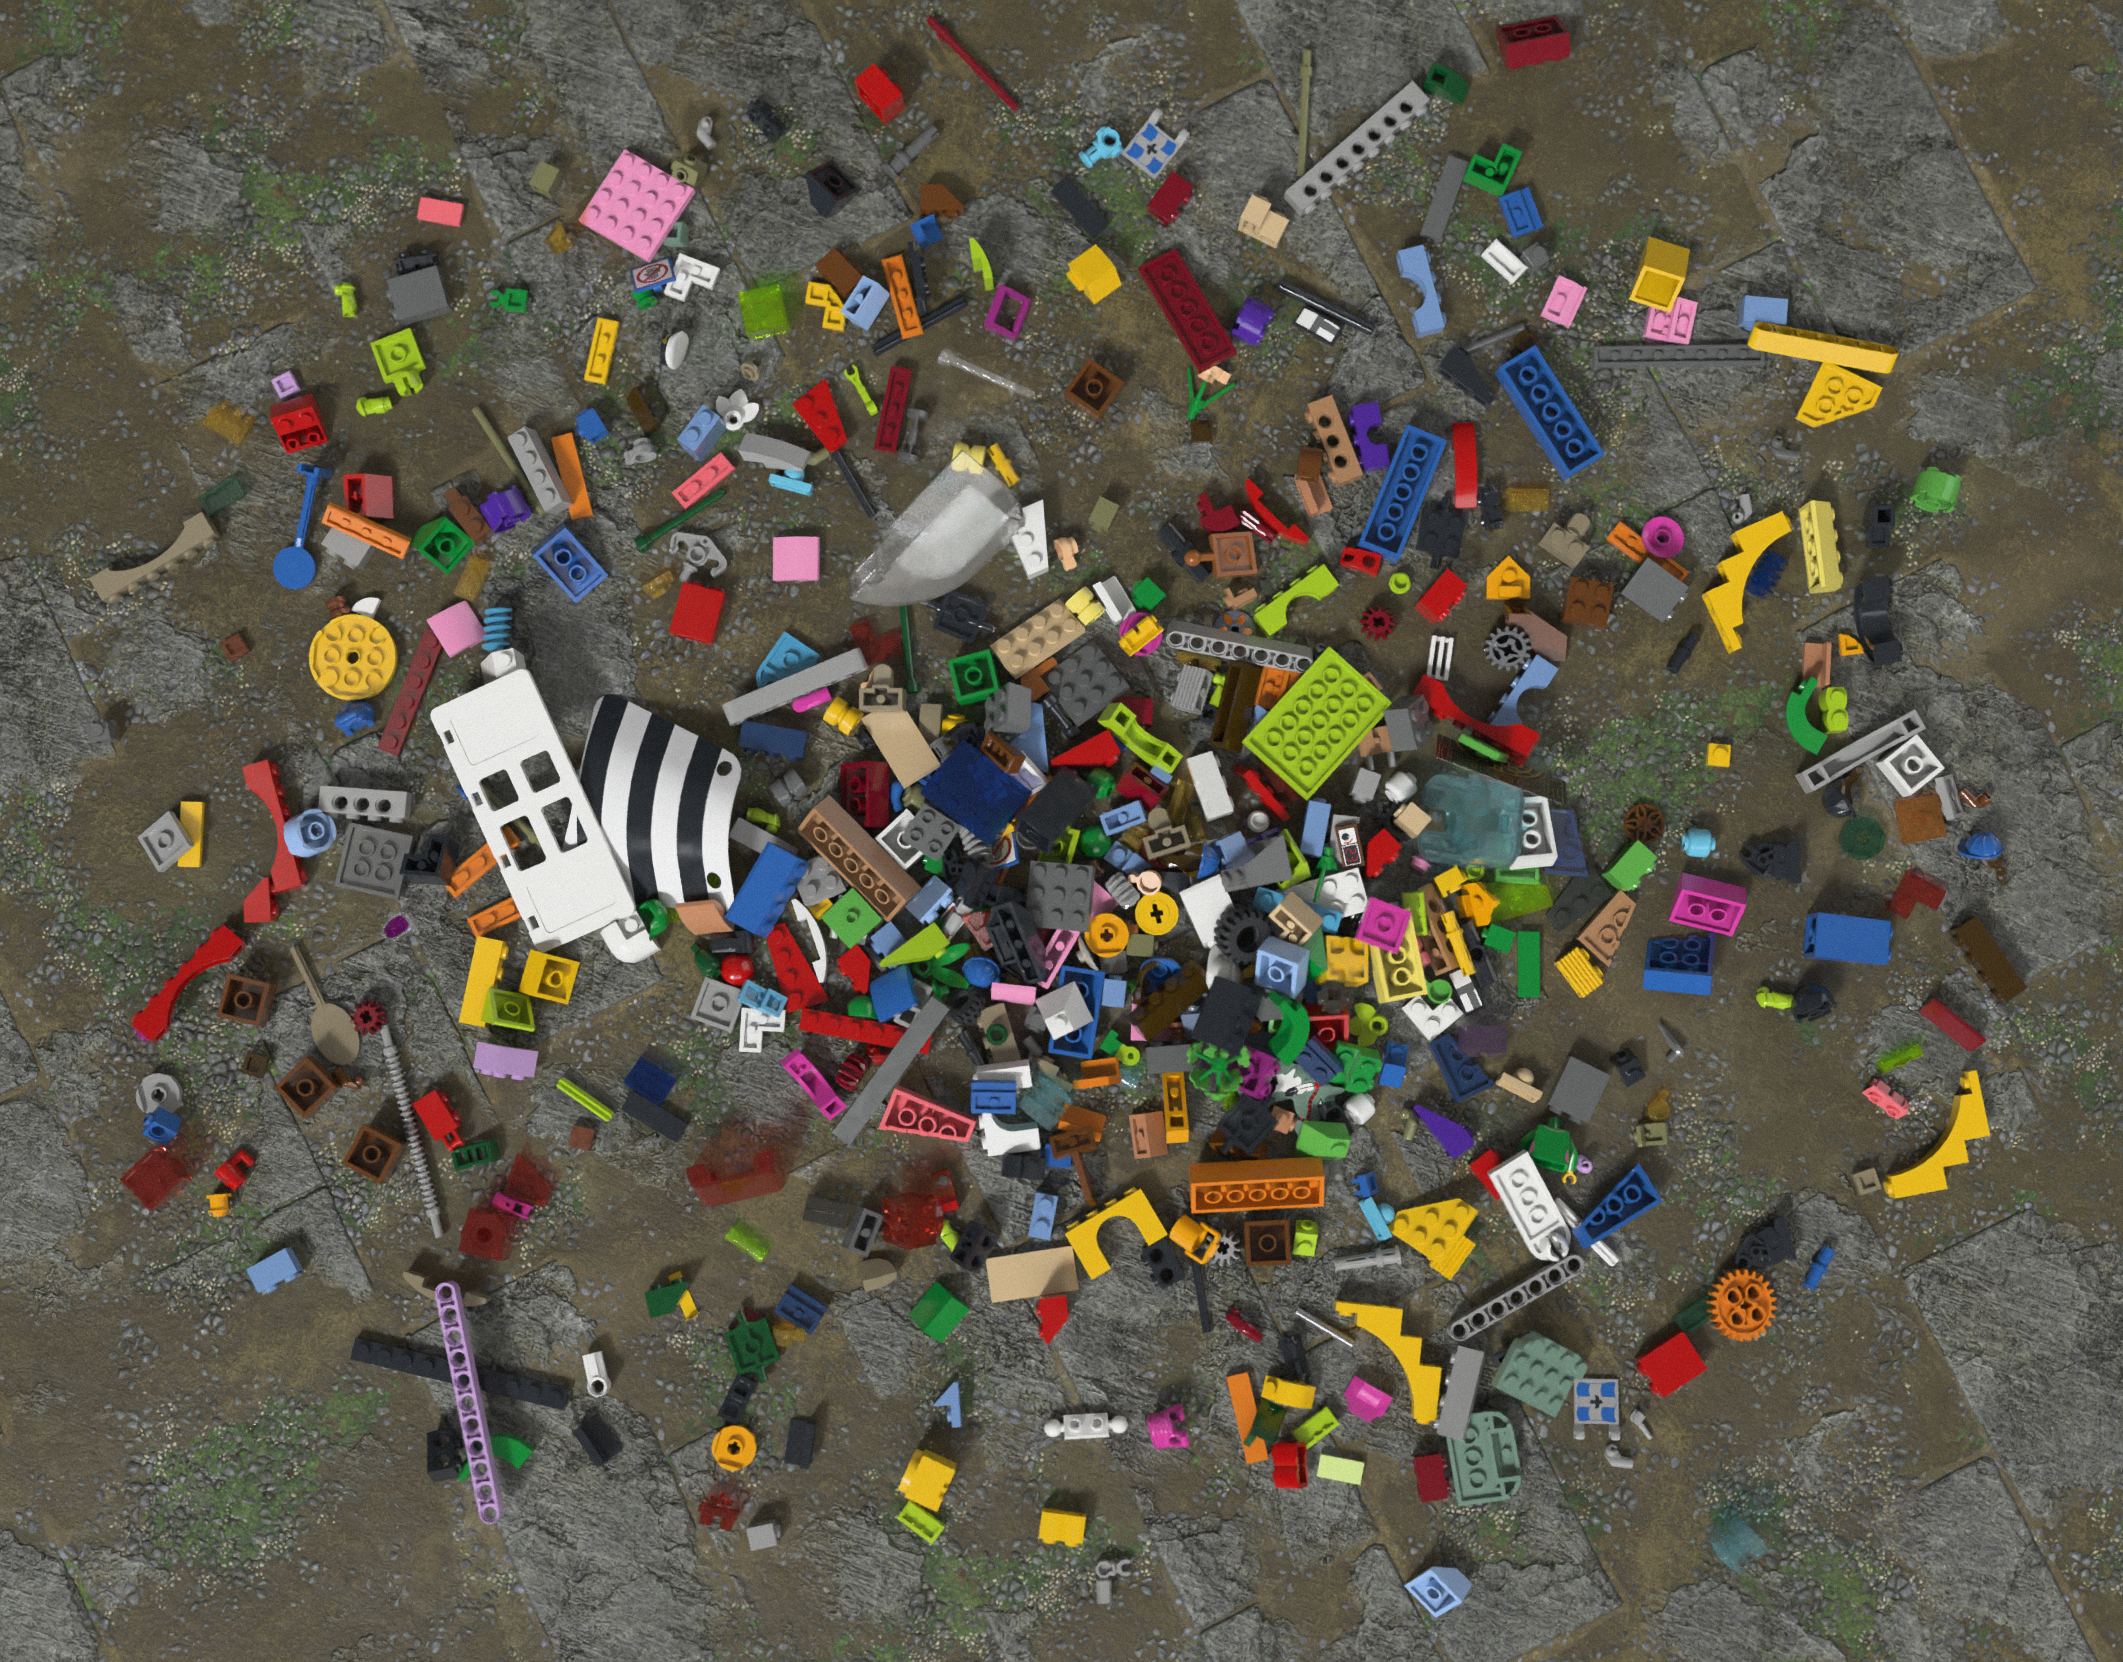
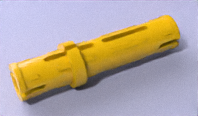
M1454 910L1441 914L1440 916L1447 931L1446 937L1450 939L1463 977L1476 973L1462 935L1463 929L1459 927Z

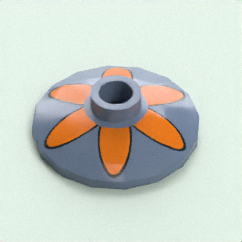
M1238 610L1221 614L1213 627L1231 631L1232 627H1237L1238 633L1256 635L1252 619L1246 613ZM1236 646L1239 649L1244 648L1243 646Z

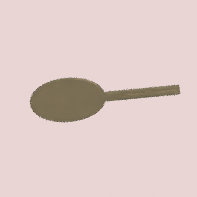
M298 945L292 947L290 951L318 1007L314 1011L311 1020V1031L315 1044L322 1055L332 1063L348 1065L357 1058L360 1050L359 1032L354 1030L356 1024L350 1023L352 1018L343 1008L335 1004L325 1003Z

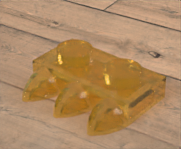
M227 400L220 402L216 407L212 406L202 425L241 447L253 427V415L246 416L240 421L241 409L236 408L228 413L229 404Z

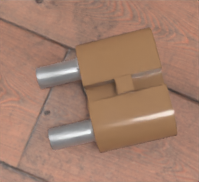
M1387 726L1372 728L1358 744L1360 757H1365L1367 770H1375L1373 755L1381 753L1387 754L1389 767L1397 766Z

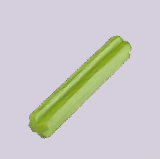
M561 1077L557 1082L556 1086L603 1120L608 1122L613 1117L614 1111L567 1078Z

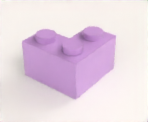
M477 1042L473 1068L481 1069V1074L506 1078L507 1074L512 1075L511 1079L525 1080V1077L534 1078L538 1051Z

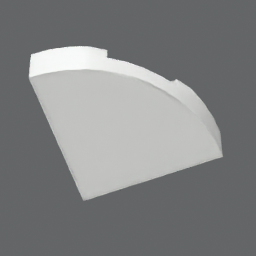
M372 597L364 598L358 601L351 610L373 619L382 600Z

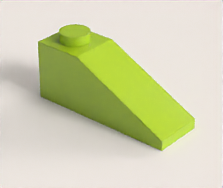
M933 922L884 958L879 965L881 967L930 960L934 956L938 959L947 952L946 947L950 942L935 922Z

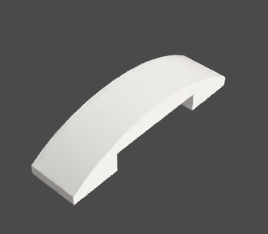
M793 899L791 901L798 921H808L820 956V960L812 963L819 983L826 982L828 972V952L823 933L811 912L800 901Z

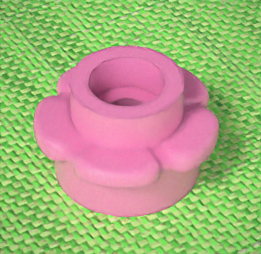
M1424 855L1412 856L1410 865L1414 869L1425 873L1428 868H1431L1430 860Z

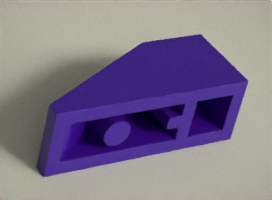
M1417 1104L1411 1106L1452 1159H1456L1475 1144L1472 1139L1475 1136L1467 1126L1463 1128L1461 1125Z

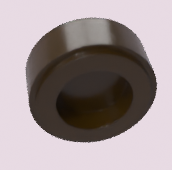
M1529 331L1520 332L1514 340L1515 349L1523 353L1535 346L1537 343L1535 335Z

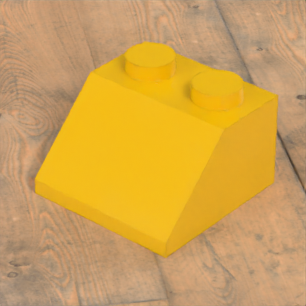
M530 949L518 991L531 996L568 1004L580 962Z

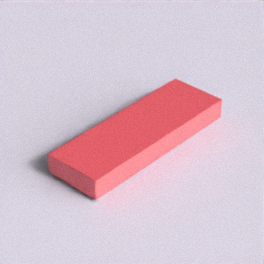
M720 452L676 488L672 494L687 510L731 474L735 467Z

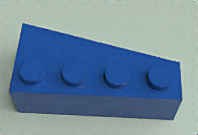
M1639 1163L1631 1166L1572 1229L1583 1249L1592 1246L1663 1202Z

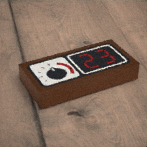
M1356 822L1334 826L1343 870L1365 866Z

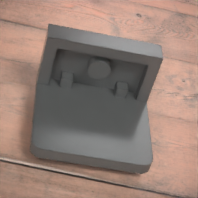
M924 798L919 811L902 835V839L937 861L960 829L962 820L959 819L960 816L954 811L949 810L947 812L941 808L942 805L935 799L931 798L928 800Z

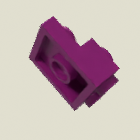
M1244 1044L1250 1052V1065L1248 1067L1240 1066L1237 1060L1228 1063L1226 1069L1229 1071L1238 1069L1240 1071L1243 1082L1239 1083V1091L1263 1100L1264 1096L1267 1097L1271 1092L1272 1085H1270L1272 1077H1275L1280 1071V1064H1278L1280 1059Z

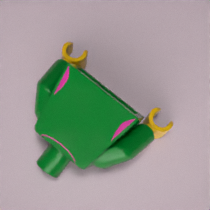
M1550 1117L1547 1120L1546 1126L1538 1125L1536 1130H1530L1520 1139L1514 1155L1525 1149L1535 1166L1562 1172L1561 1180L1564 1184L1566 1177L1571 1175V1184L1573 1185L1576 1183V1176L1573 1174V1171H1576L1578 1151L1574 1142L1569 1139V1132L1559 1129L1560 1119Z

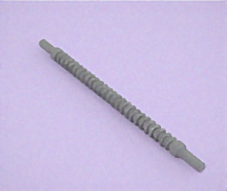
M388 1025L381 1026V1035L385 1046L383 1052L388 1057L386 1061H389L387 1067L391 1068L389 1073H392L391 1079L394 1080L392 1085L396 1087L394 1089V1092H397L395 1097L399 1098L397 1103L400 1104L399 1110H402L400 1115L404 1117L402 1119V1122H405L403 1127L407 1128L405 1134L409 1136L407 1137V1140H410L408 1146L412 1147L410 1149V1152H413L411 1157L415 1159L413 1164L417 1166L415 1170H418L416 1176L420 1177L418 1182H421V1186L419 1188L423 1189L421 1194L425 1196L423 1198L426 1201L424 1206L428 1208L426 1214L431 1219L435 1238L444 1236L439 1218L441 1212L439 1207H436L438 1201L434 1200L436 1195H433L434 1189L431 1188L433 1183L429 1182L431 1177H428V1173L430 1171L426 1170L428 1165H425L426 1158H423L425 1153L421 1151L423 1149V1146H420L422 1141L418 1140L420 1134L416 1133L418 1131V1128H415L417 1123L413 1121L415 1119V1116H412L414 1111L410 1110L412 1104L408 1103L410 1101V1098H407L409 1092L405 1091L407 1086H404V1083L406 1081L402 1080L404 1074L400 1073L402 1068H399L401 1062L397 1061L399 1056H396L398 1052L397 1047L393 1045Z

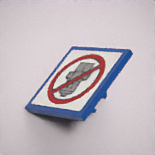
M670 257L630 270L635 293L651 288L657 293L663 291V284L676 280Z
M1016 831L996 841H993L988 836L989 847H991V854L994 859L985 867L998 871L1020 863L1015 836Z

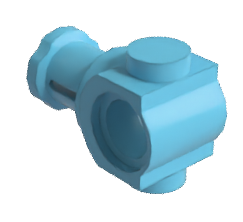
M1109 126L1099 129L1096 133L1098 138L1093 141V146L1085 152L1081 151L1079 153L1081 160L1089 169L1100 158L1106 159L1112 156L1116 158L1124 151L1119 134L1115 130L1110 129ZM1107 139H1113L1115 143L1113 145H1107L1104 141Z

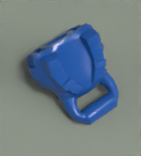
M348 702L340 708L334 724L349 737L354 735L355 730L375 725L374 708L367 702Z

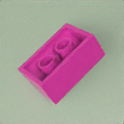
M1682 872L1675 888L1669 921L1733 936L1747 905L1746 888Z

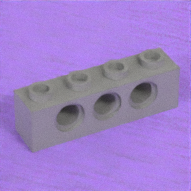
M320 785L318 809L331 818H338V814L346 815V819L359 820L360 816H368L369 821H381V818H390L389 822L403 823V819L410 820L412 794L401 791ZM342 798H346L347 806L341 809L339 802ZM367 799L369 807L366 810H362L361 802ZM389 801L391 808L389 811L384 812L382 805L384 802Z

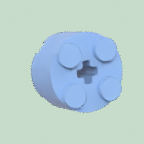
M309 809L290 818L283 826L284 840L289 852L301 857H311L329 849L336 838V827L331 817H327L319 809Z

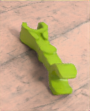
M852 365L855 370L853 375H848L846 369H844L845 377L855 385L870 415L873 416L878 413L875 403L870 399L860 381L857 367Z

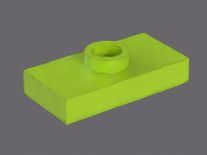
M1424 891L1402 892L1403 908L1410 907L1416 936L1428 935Z
M1326 1405L1294 1429L1292 1434L1297 1441L1305 1442L1307 1450L1340 1425V1423Z
M910 1499L897 1516L898 1520L931 1544L934 1543L946 1526Z

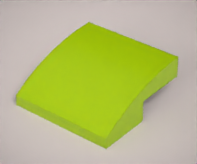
M969 238L974 271L982 270L985 291L994 290L992 272L987 257L974 238Z

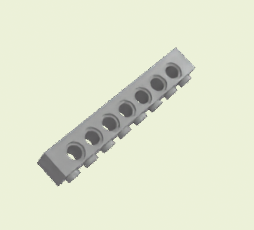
M1413 81L1410 82L1286 190L1284 194L1285 201L1300 217L1304 213L1310 214L1317 207L1316 203L1319 200H1326L1333 193L1332 189L1338 185L1340 187L1349 179L1348 175L1351 172H1358L1365 165L1363 162L1369 157L1373 159L1380 152L1379 148L1382 145H1389L1396 138L1395 134L1400 130L1405 131L1412 124L1411 120L1416 116L1418 118L1421 117L1428 110L1427 105L1430 99ZM1407 106L1411 111L1403 112L1400 107ZM1392 120L1395 125L1388 126L1384 121ZM1371 133L1377 134L1379 139L1372 140L1368 135ZM1359 147L1363 150V153L1356 154L1353 148ZM1344 161L1347 167L1341 168L1337 165V162ZM1328 175L1331 177V181L1325 182L1321 179V176ZM1313 189L1316 194L1309 196L1305 193V190Z

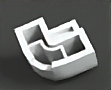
M634 911L633 914L613 922L600 932L611 953L623 962L636 963L661 950L655 937H653L651 942L649 941L650 931L647 929L638 911Z

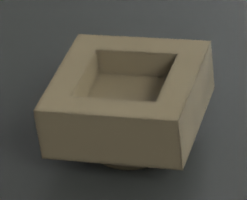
M1874 1167L1851 1174L1858 1195L1882 1189Z

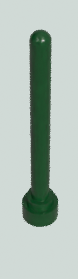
M717 490L649 535H639L633 540L640 551L645 553L650 550L649 547L652 546V542L724 497L726 494L725 490Z
M900 591L898 599L906 669V680H904L903 689L907 690V694L920 693L921 689L914 673L907 594L904 591Z

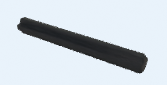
M1284 279L1278 284L1277 290L1369 336L1373 334L1376 327L1374 323Z
M959 296L919 318L922 330L924 331L966 308L967 302L965 298ZM898 330L872 344L871 349L875 356H879L910 338L903 339L901 331Z

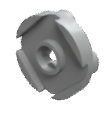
M164 1073L151 1074L142 1080L136 1092V1101L139 1108L147 1114L149 1112L153 1113L158 1106L174 1113L182 1104V1088L172 1075ZM158 1089L164 1092L162 1101L154 1097Z

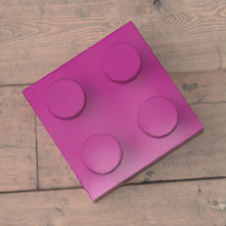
M1368 897L1354 939L1393 954H1398L1411 912L1379 899Z

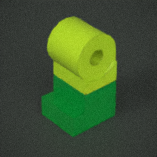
M1110 1029L1099 1048L1113 1057H1118V1060L1126 1065L1133 1066L1137 1064L1140 1059L1139 1051L1116 1040L1118 1033Z

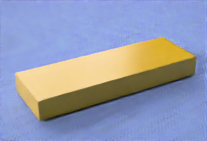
M597 318L584 376L585 381L606 385L619 330V321Z
M181 801L180 823L194 844V847L178 860V867H202L204 802Z

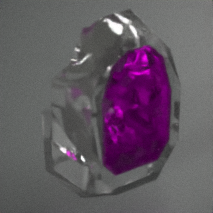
M404 909L386 921L382 927L381 936L390 941H398L410 935L420 926L413 914L408 909Z

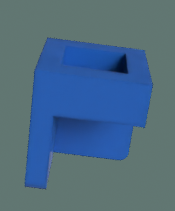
M933 214L910 225L911 231L921 250L943 239Z

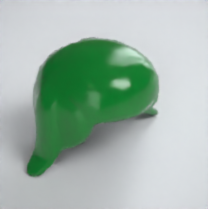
M650 899L635 909L650 931V942L654 936L667 929L670 923V916L666 907L659 900Z

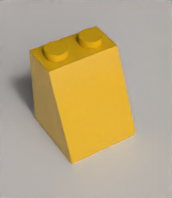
M1649 237L1641 254L1629 300L1671 312L1686 278L1690 249Z

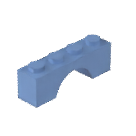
M1424 245L1399 250L1396 259L1401 277L1415 281L1423 292V305L1412 316L1417 338L1442 332L1447 321L1445 313L1440 310V293L1435 291L1434 284H1436L1434 272L1430 271L1429 263H1431L1429 252L1425 251Z
M1538 655L1534 656L1533 659L1529 657L1522 666L1524 672L1521 676L1517 675L1510 684L1513 687L1509 694L1504 693L1498 702L1501 705L1497 712L1492 711L1486 722L1491 725L1522 724L1523 722L1517 713L1519 696L1527 689L1536 688L1543 690L1546 688L1558 671V668Z

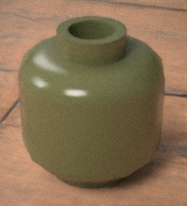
M919 783L913 786L910 785L902 796L904 807L917 814L924 798L928 800L933 799L934 793Z

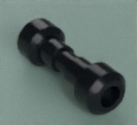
M1053 692L1045 693L1039 699V703L1042 704L1044 709H1049L1053 716L1059 720L1060 725L1064 728L1063 734L1067 739H1075L1081 734V727H1077L1063 713L1062 708L1057 703L1058 698Z

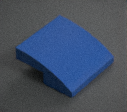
M908 964L870 982L872 1001L879 1022H885L919 1004L912 987L915 985Z

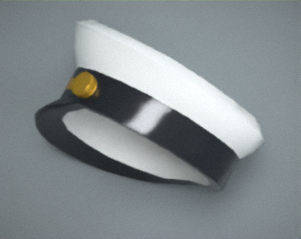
M667 329L663 331L660 346V361L663 366H669L674 370L682 364L689 342L688 336L684 331L675 334H669Z

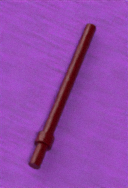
M932 15L929 16L926 22L936 32V36L942 42L945 41L1013 112H1016L1020 105L950 35L951 32L945 26L942 27Z

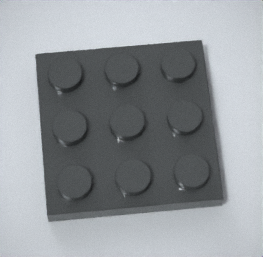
M1093 640L1041 677L1050 692H1053L1058 698L1059 704L1077 727L1130 690L1127 682Z
M350 822L334 886L400 900L405 878L399 872L404 853L411 854L415 837Z
M1030 861L1026 909L1030 912L1035 926L1039 928L1090 932L1096 867Z

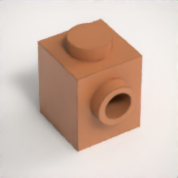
M1272 1105L1269 1113L1279 1122L1275 1130L1285 1134L1288 1133V1130L1292 1131L1297 1120L1293 1118L1295 1114Z

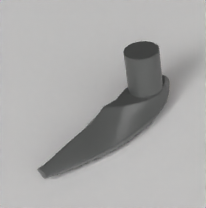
M867 946L863 947L874 965L881 970L875 980L891 972L889 967H881L879 965L883 959Z
M1658 1023L1657 1025L1666 1039L1667 1045L1672 1049L1665 1058L1671 1064L1679 1056L1685 1058L1683 1049L1665 1026Z

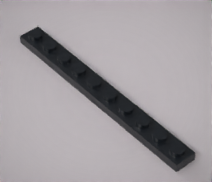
M362 1337L355 1338L350 1357L351 1360L453 1384L448 1358ZM475 1365L480 1391L563 1411L566 1408L570 1392L569 1387ZM462 1374L461 1382L469 1385V1376Z

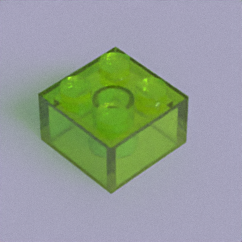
M780 284L737 293L746 335L749 340L791 332Z

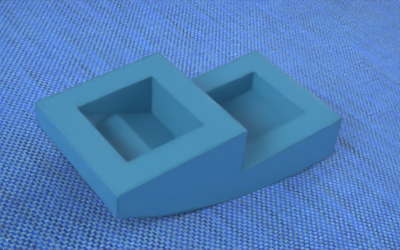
M748 979L743 983L736 998L737 1001L777 1018L780 1017L788 999L770 988L765 989Z

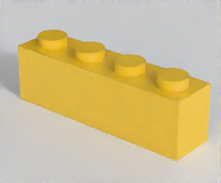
M477 936L459 1022L489 1027L490 1023L481 1021L487 990L489 988L497 989L499 981L503 979V960L507 959L509 953L507 942Z

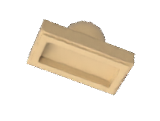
M1527 1068L1517 1069L1513 1073V1077L1503 1072L1495 1082L1502 1088L1532 1103L1538 1101L1543 1092L1531 1086L1534 1076Z

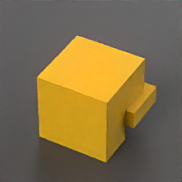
M1096 244L1068 264L1070 271L1066 273L1068 279L1079 292L1083 289L1085 295L1093 304H1096L1122 285L1115 265Z

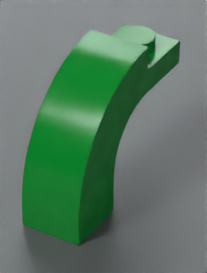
M1809 676L1807 679L1803 678L1797 688L1800 691L1799 694L1793 691L1789 692L1784 707V718L1792 738L1801 747L1817 755L1828 735L1813 728L1805 715L1806 703L1819 680Z
M1273 990L1267 997L1280 1009L1282 1024L1279 1031L1266 1046L1288 1067L1298 1057L1306 1044L1310 1028L1309 1017L1304 1007L1298 1001L1290 997L1287 998L1284 994L1279 996Z
M498 1433L489 1435L493 1456L506 1459L517 1469L523 1466L536 1449L525 1439L513 1434ZM478 1440L474 1443V1447L476 1450L482 1451L483 1444ZM465 1451L463 1455L468 1458L467 1451ZM467 1459L463 1461V1467L460 1469V1478H457L462 1483L471 1475Z

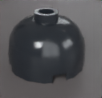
M1810 983L1800 986L1798 988L1799 991L1794 994L1791 1000V1010L1796 1023H1803L1801 1019L1808 1018L1809 1022L1815 1021L1832 1012L1831 1007L1837 1008V1003L1828 989L1819 985L1811 986Z

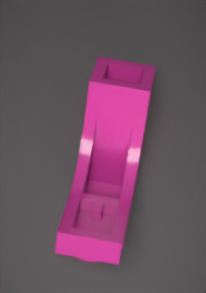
M798 1048L780 1061L783 1067L799 1082L819 1110L829 1120L833 1119L847 1107L828 1080Z

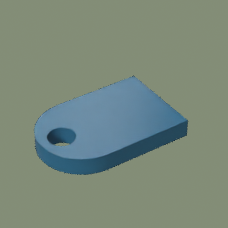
M784 631L757 671L756 683L758 689L767 686L771 682H777L814 666L821 656Z

